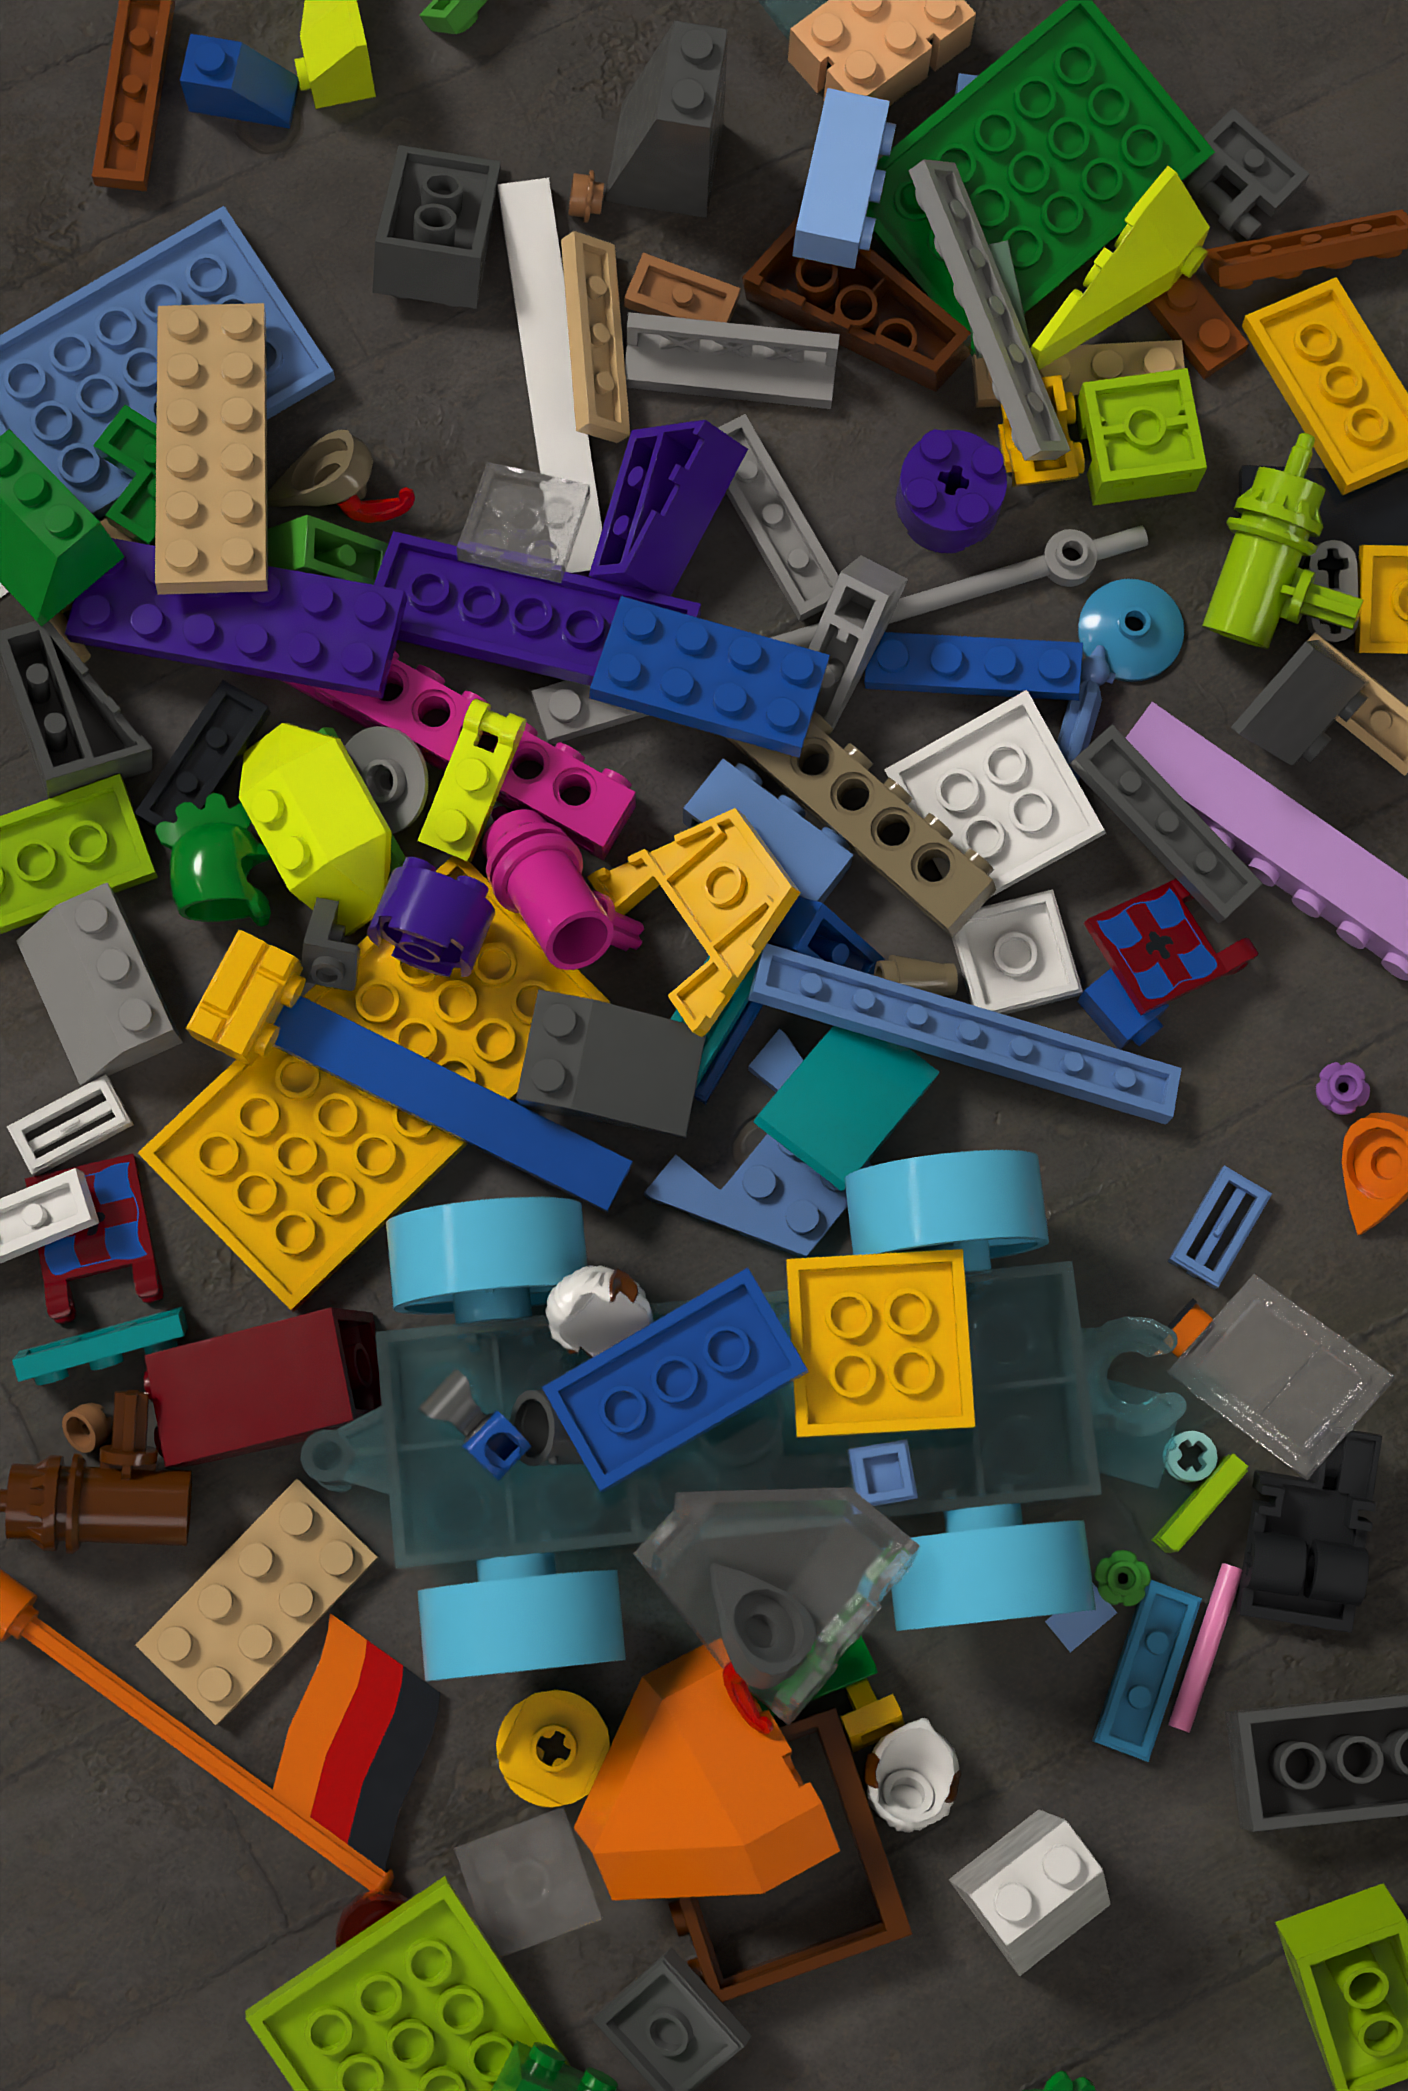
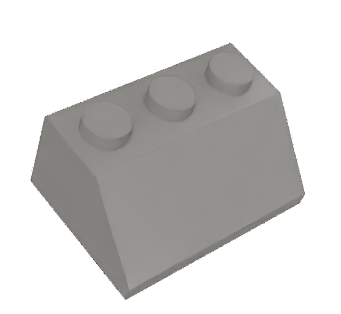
M108 883L57 904L16 940L81 1087L105 1074L110 1076L183 1043L119 898Z

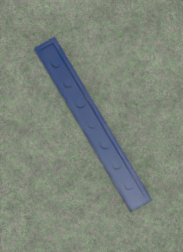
M302 996L299 997L292 1008L284 1005L274 1025L280 1027L274 1047L607 1214L633 1165V1161Z

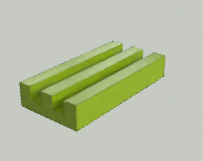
M1234 1453L1222 1457L1212 1473L1203 1479L1151 1541L1165 1553L1179 1552L1248 1472L1247 1468L1249 1466Z

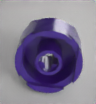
M937 429L927 432L911 448L902 465L896 492L895 508L898 517H900L908 530V535L914 542L934 552L956 553L964 551L965 547L979 541L981 542L989 536L997 523L1007 489V474L1001 451L973 433L962 430L943 431ZM952 489L956 493L955 495H949L945 493V490Z
M406 857L402 867L395 868L391 873L367 930L369 939L379 947L382 938L395 946L391 956L417 969L439 976L450 977L453 968H461V977H468L472 972L495 916L493 905L486 899L488 887L481 881L469 876L460 875L455 880L437 873L436 868L425 860L416 857Z

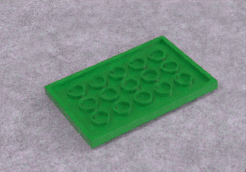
M1067 0L891 149L890 156H883L878 160L876 169L886 171L880 203L869 202L866 216L876 218L873 237L910 282L971 332L964 308L955 298L953 291L954 283L946 263L935 248V236L926 213L921 209L916 200V188L909 173V170L924 159L953 162L956 164L988 245L1008 240L1025 315L1121 234L1127 225L1124 221L1167 166L1176 171L1183 181L1210 159L1215 151L1092 0ZM971 335V356L973 357L976 353Z

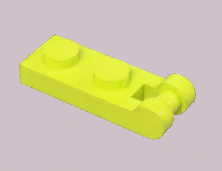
M476 698L471 702L463 721L462 731L417 841L467 862H472L525 730V718L513 713H509L505 717L491 711V704ZM483 731L498 737L494 753L478 747Z

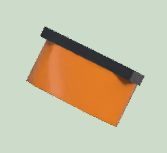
M1194 1298L1181 1309L1155 1338L1177 1358L1187 1350L1213 1320L1210 1315L1196 1304L1197 1301Z

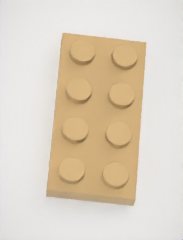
M297 1478L138 1641L136 1646L215 1725H219L379 1557Z

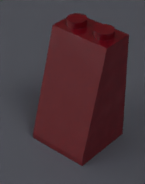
M330 1307L144 1355L147 1367L144 1373L145 1391L149 1392V1399L153 1402L157 1426L154 1429V1442L158 1453L164 1458L165 1467H190L394 1422L373 1312Z

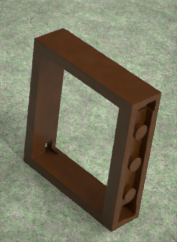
M834 1707L790 1721L778 1727L787 1742L817 1732L880 1920L723 1976L697 1897L678 1898L679 1900L668 1903L678 1936L682 1937L690 1934L697 1957L687 1960L688 1966L721 2002L912 1935L840 1719Z

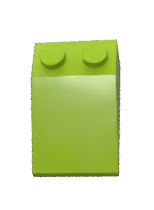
M1384 1883L1275 1922L1291 1974L1335 2091H1376L1408 2079V1922Z

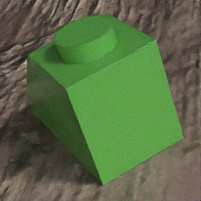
M305 515L268 529V566L374 585L388 543L316 517Z

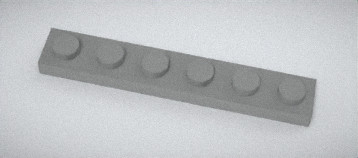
M924 159L909 170L916 188L915 197L921 209L926 213L935 236V248L946 263L954 283L953 291L955 298L964 308L973 331V343L977 351L983 356L992 378L993 393L1002 404L1012 428L1011 437L1013 443L1022 453L1024 461L1056 460L1071 451L957 166L953 162Z

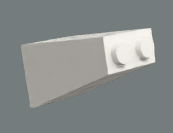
M1039 1809L949 1879L950 1883L1019 1976L1110 1905L1104 1871L1065 1819Z

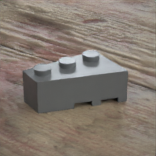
M36 621L0 630V668L47 799L117 774L126 779L152 771V747L142 735L139 736L121 714L118 705L110 696L107 697L90 676L89 669L50 621L42 627Z

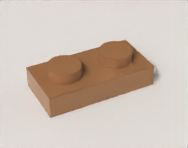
M643 253L624 297V307L642 314L730 323L740 299L741 288Z

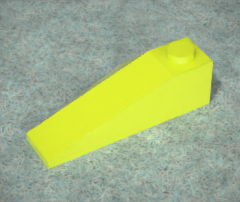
M305 0L300 31L304 57L294 59L301 91L311 89L315 109L376 97L367 43L357 0Z
M1169 166L1164 169L1124 221L1127 225L1115 243L1116 250L1114 253L1104 247L1094 260V265L1083 282V286L1087 288L1086 291L1082 293L1080 290L1074 289L1033 343L1031 353L1038 370H1041L1165 293L1182 274L1190 278L1204 261L1208 251L1203 248V244L1210 227L1177 172Z

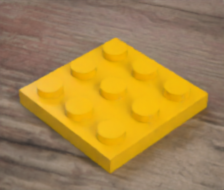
M963 1249L786 1259L791 1342L809 1372L793 1381L797 1438L975 1427Z

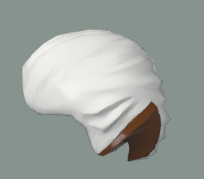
M586 1266L576 1270L573 1274L564 1277L552 1289L547 1299L546 1316L550 1322L549 1328L552 1339L566 1348L569 1354L578 1353L580 1348L593 1358L654 1322L645 1291L640 1288L639 1284L630 1275L618 1268L612 1270L604 1266Z
M920 1718L919 1720L907 1723L890 1734L881 1737L873 1752L867 1755L864 1767V1780L868 1784L866 1791L868 1805L878 1816L886 1820L889 1826L895 1827L896 1831H904L905 1833H911L914 1830L920 1831L928 1824L941 1820L944 1816H948L950 1807L957 1798L962 1771L959 1770L955 1749L942 1735L935 1731L927 1718Z

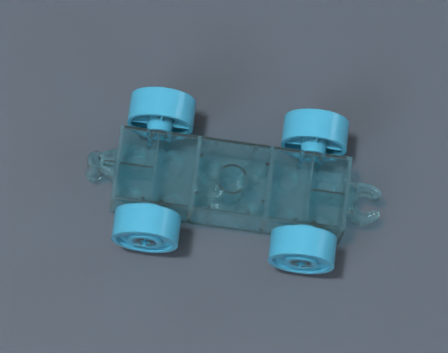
M980 1150L927 1155L886 1162L854 1171L845 1177L853 1255L963 1249L975 1414L974 1428L797 1438L794 1385L792 1382L603 1493L598 1489L585 1464L527 1466L519 1460L498 1482L462 1448L461 1445L465 1436L451 1422L432 1419L428 1416L425 1417L417 1408L454 1369H457L468 1379L472 1399L486 1415L493 1413L494 1410H498L510 1421L512 1407L518 1396L523 1392L543 1390L542 1387L591 1359L580 1348L578 1353L569 1354L566 1348L552 1339L549 1328L550 1322L547 1316H532L531 1308L532 1306L547 1304V1299L552 1289L564 1277L588 1266L582 1204L576 1200L554 1197L498 1198L451 1203L394 1216L387 1220L386 1228L394 1311L418 1315L454 1314L455 1324L376 1332L382 1406L337 1430L324 1429L312 1434L307 1438L302 1447L301 1462L307 1474L330 1491L346 1492L352 1490V1486L356 1485L389 1495L396 1569L404 1572L477 1565L478 1582L417 1591L425 1681L626 1660L617 1570L556 1574L555 1557L944 1516L946 1533L886 1542L896 1631L1096 1610L1085 1521H1060L1023 1525L1021 1508L1081 1502L1102 1495L1094 1434L1105 1433L1113 1438L1141 1439L1166 1430L1184 1415L1187 1404L1182 1395L1178 1393L1155 1394L1146 1402L1128 1404L1116 1398L1107 1382L1108 1368L1112 1360L1119 1354L1138 1352L1148 1358L1161 1357L1176 1348L1178 1342L1177 1335L1171 1328L1152 1318L1132 1316L1107 1321L1098 1328H1081L1072 1261L992 1269L991 1259L1028 1252L1049 1243L1039 1157L1037 1154L1019 1150ZM788 1290L763 1292L791 1340ZM691 1300L650 1304L653 1321L655 1322ZM907 1439L918 1498L858 1509L847 1450Z

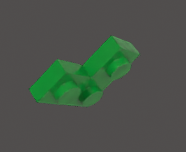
M124 405L93 445L97 455L133 477L132 481L105 516L111 526L136 542L155 546L156 424L127 405Z

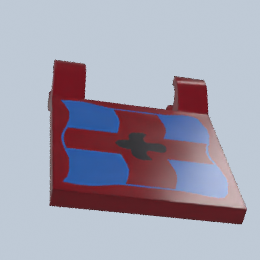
M1176 878L1092 916L1083 923L1140 1015H1144L1221 977L1235 974L1243 970L1248 965V961L1258 956V951L1249 938H1243L1216 953L1185 905L1186 902L1192 901L1195 898Z
M134 1153L25 1178L27 1188L74 1168L83 1171L99 1223L38 1248L44 1280L46 1308L51 1319H54L57 1324L71 1322L76 1319V1308L69 1281L131 1266L133 1268L135 1290L144 1303H152L163 1299L164 1290L156 1263Z

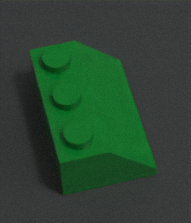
M8 429L0 436V583L42 627L121 561L124 555L100 521Z

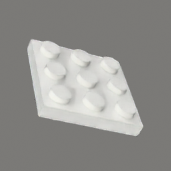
M1027 690L884 769L887 776L898 783L913 798L908 805L923 819L928 813L933 814L953 833V836L948 840L963 854L969 848L973 849L993 867L994 871L989 877L993 879L996 891L992 896L1106 834ZM933 858L940 874L945 878L949 873L950 863L943 858Z

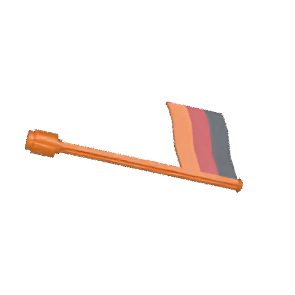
M0 1568L1 1643L6 1641L11 1635L17 1640L22 1636L370 1890L373 1893L370 1897L371 1899L381 1898L390 1890L394 1881V1873L391 1868L386 1873L385 1868L400 1809L432 1739L439 1711V1691L330 1613L328 1632L321 1659L289 1726L272 1789L39 1619V1611L33 1607L38 1596Z

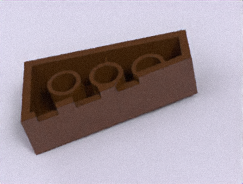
M799 215L742 277L747 300L812 332L840 334L839 345L935 392L939 390L971 354V332L871 248L869 251L859 249L855 269L792 256Z

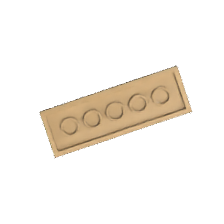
M264 303L158 306L155 585L158 595L268 591L266 311Z

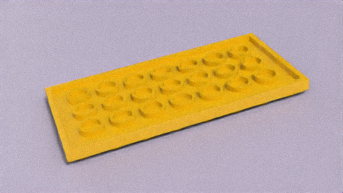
M452 855L436 872L457 880L458 876L464 875L481 881L488 887L486 899L495 909V916L472 972L468 977H461V968H453L450 977L412 967L391 956L395 948L394 945L382 938L378 947L367 935L357 945L360 948L357 982L353 991L316 984L303 997L513 1101L517 1097L538 989L594 999L609 1004L611 1002L578 969L564 970L552 965L519 913L505 909L498 902L488 880L470 862ZM273 1046L266 1057L257 1055L252 1066L236 1059L149 1141L138 1154L268 1288L294 1312L468 1143Z

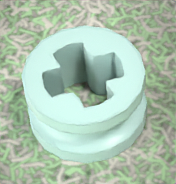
M1186 1431L1174 1436L1166 1444L1163 1452L1164 1466L1168 1473L1176 1480L1185 1483L1197 1482L1209 1476L1215 1469L1218 1459L1217 1450L1212 1440L1204 1433L1197 1431ZM1182 1442L1188 1448L1196 1443L1203 1452L1198 1457V1461L1202 1465L1199 1471L1196 1472L1192 1466L1183 1470L1177 1463L1182 1457V1453L1178 1448Z

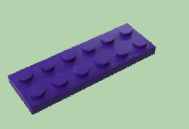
M395 531L392 533L374 585L404 590L408 598L397 640L591 686L621 596L697 618L701 617V603Z
M112 538L124 555V558L74 599L65 630L66 637L73 643L382 699L408 598L405 591L271 566H268V591L158 595L155 585V546Z

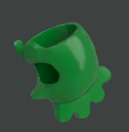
M217 793L210 794L206 798L205 808L202 810L198 809L192 802L181 803L175 810L177 821L175 823L160 822L155 830L161 844L172 849L170 883L178 913L186 919L200 922L233 921L251 917L257 926H267L271 914L269 901L259 889L247 882L246 877L251 868L259 863L272 860L264 844L258 842L250 832L253 823L242 803L230 809L223 795Z

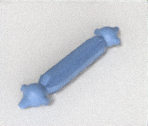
M1097 645L1092 654L1082 660L1079 701L1069 700L1057 739V745L1068 765L1090 744L1102 702L1099 686L1105 682L1112 684L1115 679V674L1110 672L1109 665L1105 660V647ZM1070 767L1075 778L1079 782L1080 776Z

